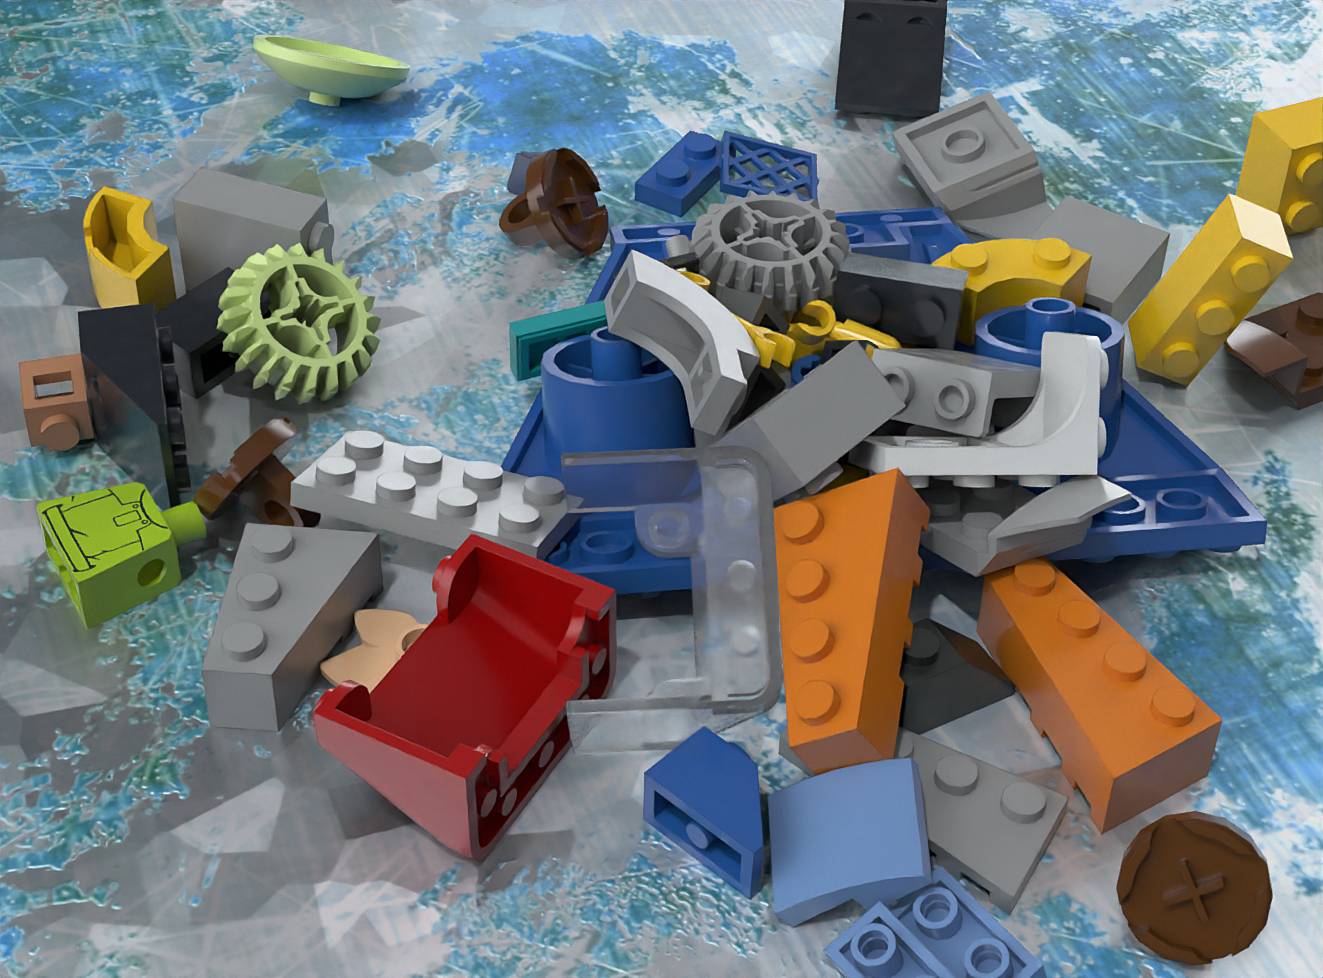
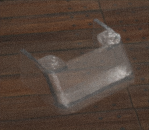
M744 446L562 453L561 467L568 513L635 510L636 535L641 545L647 551L656 556L666 558L691 557L696 678L663 681L654 686L645 698L566 701L573 754L673 750L702 726L707 727L715 734H720L769 711L781 696L784 669L772 479L770 467L763 456L755 450Z

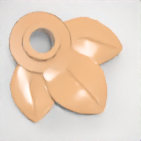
M357 610L354 612V620L361 645L320 664L321 674L335 687L343 681L352 680L367 687L370 694L429 624H418L412 615L396 610Z

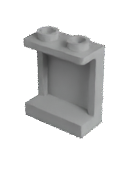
M874 348L872 357L874 364L906 405L890 419L973 437L986 436L990 423L1007 428L1016 422L1031 405L1039 386L1041 367L947 349Z

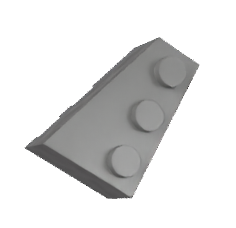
M857 340L847 345L826 363L819 365L805 375L800 383L790 389H785L745 417L696 455L742 517L761 508H764L770 516L772 515L773 508L800 500L808 493L812 495L844 471L837 462L840 457L906 406Z
M246 523L201 668L211 727L275 732L281 730L320 677V664L337 642L344 644L353 632L354 612L361 610L367 601L374 603L383 591L379 533Z

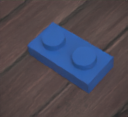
M690 130L635 182V201L682 218L720 180V167L718 163L721 158V141L714 139L708 134ZM733 146L729 147V155L732 158H736V149Z

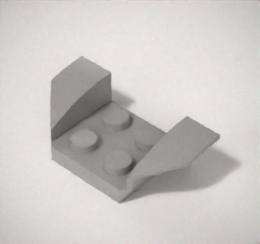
M990 91L892 132L895 149L934 206H940L951 222L958 227L993 240L1028 239L1053 211L1046 199L1043 175L1035 150Z
M990 423L988 434H993L995 424ZM916 424L909 427L906 436H968ZM929 475L928 487L914 488L930 509L927 532H921L919 544L973 576L978 577L1081 544L1087 534V529L1092 524V516L1111 506L1130 500L1132 493L1097 475L1074 477L1040 495L1026 490L1013 483L1012 480L999 479L997 475H995L994 487L954 486L953 480L934 479L933 475Z

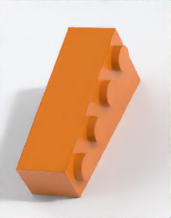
M898 467L772 509L789 748L816 776L840 768L893 759L905 683L900 678L899 673L903 649L910 648L914 623L908 617L912 587L919 586L923 564L922 559L918 555L921 532H927L930 509Z
M1044 555L985 575L976 632L997 665L1016 685L1015 692H1021L1031 708L1030 720L1041 738L1048 736L1061 756V770L1073 790L1080 788L1090 803L1091 810L1089 816L1101 835L1208 776L1223 719Z

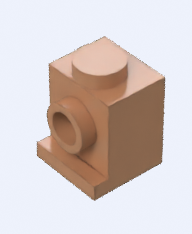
M81 354L19 362L23 412L31 447L45 445L55 451H64L74 447L79 440L94 438L91 405ZM72 380V392L38 396L36 385Z

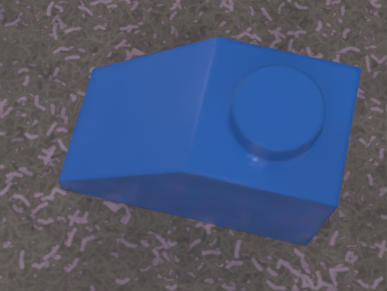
M702 726L644 772L643 820L747 899L751 900L760 892L763 856L758 765L751 760L749 755L739 745L726 742L710 729Z

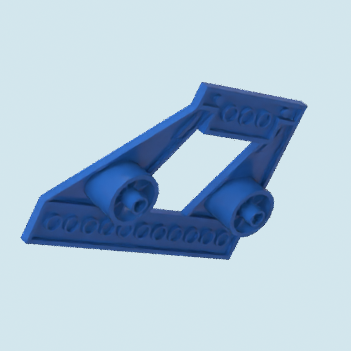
M940 206L835 213L836 221L846 224L849 248L853 253L930 265L935 260L951 252L958 245L974 244L969 237L951 222ZM696 221L610 227V249L612 252L584 305L605 300L631 249L672 268L665 242L677 235H685L689 241L692 240V231L696 226ZM1035 298L1029 300L1025 305L1002 308L985 314L975 323L974 344L969 347L956 340L954 351L1041 367L1042 337L1045 332H1065L1097 336L1100 339L1101 349L1107 355L1109 365L1108 380L1105 388L1100 390L1099 417L1103 419L1106 428V447L1103 455L1098 458L1097 476L1131 492V499L1093 515L1092 524L1087 529V534L1082 543L1044 555L1050 562L1055 560L1082 559L1087 562L1103 563L1113 560L1115 556L1132 554L1167 558L1176 555L1178 551L1196 549L1231 553L1238 551L1241 546L1265 544L1267 519L1214 460L1122 378L1125 333L1122 324L1109 315L1087 308L1075 307L1073 302L1062 298ZM608 326L591 332V335H583L560 342L544 352L541 361L542 387L500 466L504 471L527 477H552L559 480L563 486L585 491L583 514L544 559V562L616 589V595L627 594L634 598H652L660 595L663 591L693 589L701 593H717L726 590L729 586L759 584L763 587L777 588L772 515L769 516L764 508H761L742 517L734 505L726 504L723 490L698 465L694 428L690 424L684 389L674 372L645 348L625 338L609 333ZM927 346V349H941ZM995 426L994 431L998 432L1005 428ZM1060 475V484L1080 475ZM1023 486V488L1036 495H1040L1053 488ZM919 544L918 555L923 561L921 574L926 570L954 569L959 572L968 573Z

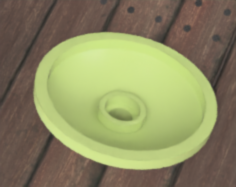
M278 35L254 36L253 49L258 57L282 80L298 88L310 91L309 101L317 104L339 107L341 97H371L398 86L409 77V64L380 54L302 38Z

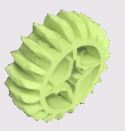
M301 243L291 246L287 252L276 244L274 247L269 248L264 255L257 252L255 255L250 256L241 269H236L227 281L229 285L219 300L218 307L223 313L218 318L216 329L229 334L223 341L222 351L238 353L240 355V358L235 363V372L250 369L256 375L253 381V389L262 387L267 382L274 386L275 401L285 398L292 391L298 405L309 402L313 396L322 403L325 400H330L336 392H347L357 382L356 378L362 377L370 368L371 357L378 350V344L381 341L374 335L379 329L381 318L368 313L374 306L375 297L360 295L358 291L361 287L363 276L349 279L343 273L345 260L336 262L332 266L325 262L323 248L314 251L308 257ZM265 292H268L272 302L268 307L271 316L267 319L262 318L260 310V296ZM331 328H335L337 335V353L335 356H332L328 344L331 342L328 330Z

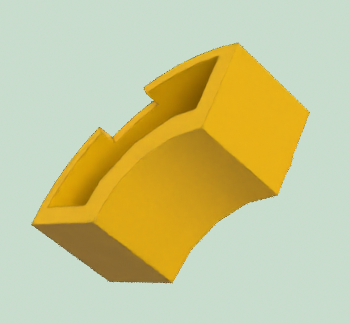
M103 186L89 203L83 220L87 255L97 301L102 309L154 303L156 313L177 300L170 250L169 247L158 241L153 202Z
M1044 238L1041 240L998 239L958 245L951 252L935 260L930 265L969 271L961 327L957 341L970 347L974 344L975 323L985 314L996 310L1025 305L1029 300L1042 297L1066 299L1073 302L1075 307L1082 308L1092 255L1071 248L1066 242L1057 238Z

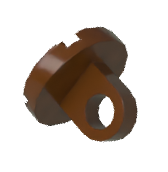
M563 147L555 150V148L550 149L532 158L526 170V192L514 198L503 210L499 219V227L516 246H529L545 240L548 246L561 257L578 260L602 248L608 234L609 216L606 205L598 206L595 193L601 191L596 175L587 162L576 152Z
M286 416L277 420L275 418L272 419L233 452L234 456L229 462L231 465L221 475L217 472L215 475L212 473L196 492L193 503L197 504L201 514L208 521H213L241 501L263 524L317 527L321 519L320 513L290 506L291 482L296 477L281 462L296 445L303 433Z
M1198 811L1165 815L1141 829L1123 853L1116 887L1122 913L1127 919V925L1136 939L1163 959L1191 966L1212 964L1213 959H1221L1231 953L1233 957L1249 948L1267 924L1273 898L1267 859L1251 835L1226 818Z

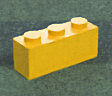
M1230 193L1226 196L1127 322L1139 368L1187 387L1293 260L1279 214Z

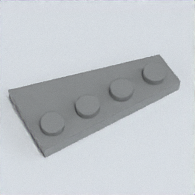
M786 726L780 734L778 754L810 777L816 776L789 748L788 726ZM898 726L893 759L912 758L919 764L928 848L936 854L935 864L942 866L959 881L967 875L990 891L989 902L1010 916L1065 817L1069 797Z

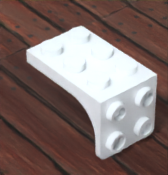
M1045 332L1042 337L1041 374L1036 395L1026 412L1016 422L1001 431L984 437L867 436L849 450V463L868 469L869 477L898 467L913 488L928 487L929 475H933L934 479L953 480V485L960 487H994L995 475L999 479L1019 480V485L1030 487H1054L1060 484V475H1097L1098 458L1103 455L1106 447V428L1103 419L1099 417L1100 390L1105 388L1109 372L1108 358L1105 351L1101 349L1100 339L1097 336Z

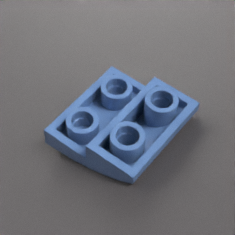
M912 758L887 759L836 769L805 779L768 795L774 914L791 927L803 923L852 898L869 911L879 901L885 906L932 883L919 764Z
M939 866L931 873V884L906 895L890 910L879 901L823 949L825 956L846 978H1047L1044 966L942 866Z

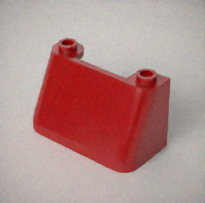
M471 533L453 555H447L440 561L435 570L432 590L437 594V616L370 694L367 687L352 680L343 681L336 688H330L324 692L313 713V726L316 730L319 746L447 848L473 860L480 861L493 850L606 700L614 681L617 665L616 589Z

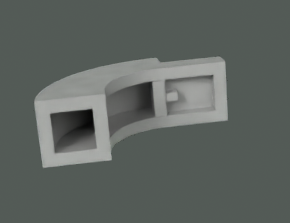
M631 249L604 300L609 333L636 343L663 361L674 372L683 386L691 427L715 436L727 414L734 415L743 403L747 391V380L760 359L757 347L737 318L711 294L676 270Z

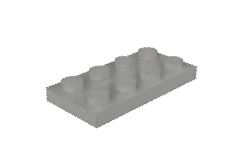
M348 431L291 482L290 506L456 550L473 533L544 561L583 514L585 491L563 486L559 480L552 477H527L504 471L493 462H468L445 456L434 447H410L386 441L375 432Z

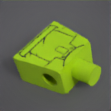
M132 482L36 504L46 553L86 629L96 627L178 585L181 580L177 547L206 537L204 520L197 504L193 503L194 501L160 512L145 485Z

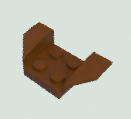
M1317 292L1243 319L1224 342L1227 352L1250 366L1297 410L1323 401V293Z

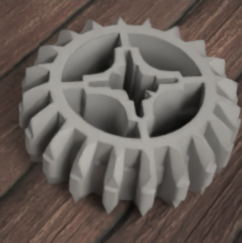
M749 190L745 198L727 195L724 204H709L707 214L697 217L696 226L692 231V240L689 241L688 260L691 261L690 272L701 275L710 281L708 293L717 300H719L723 287L762 294L769 299L784 318L791 321L794 313L802 312V309L809 302L820 300L831 305L835 293L838 269L847 253L851 252V249L849 248V239L846 234V224L836 221L835 211L830 209L820 210L818 200L801 201L795 192L789 196L776 195L774 190L769 195H757L752 190Z

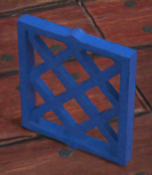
M724 130L721 138V158L718 163L720 167V192L745 198L749 190H752L757 195H769L774 190L776 195L788 196L795 192L798 199L804 202L812 199L818 200L817 186L820 180L817 177V154ZM733 146L742 156L732 158L729 155V147ZM770 156L778 165L768 167L759 158ZM751 162L760 171L751 174L742 165ZM804 164L808 167V176H804L795 167ZM732 168L742 178L732 181L729 178V169ZM787 171L796 181L787 183L778 174ZM769 178L778 187L769 190L760 180ZM802 187L808 189L809 199H805L796 190Z

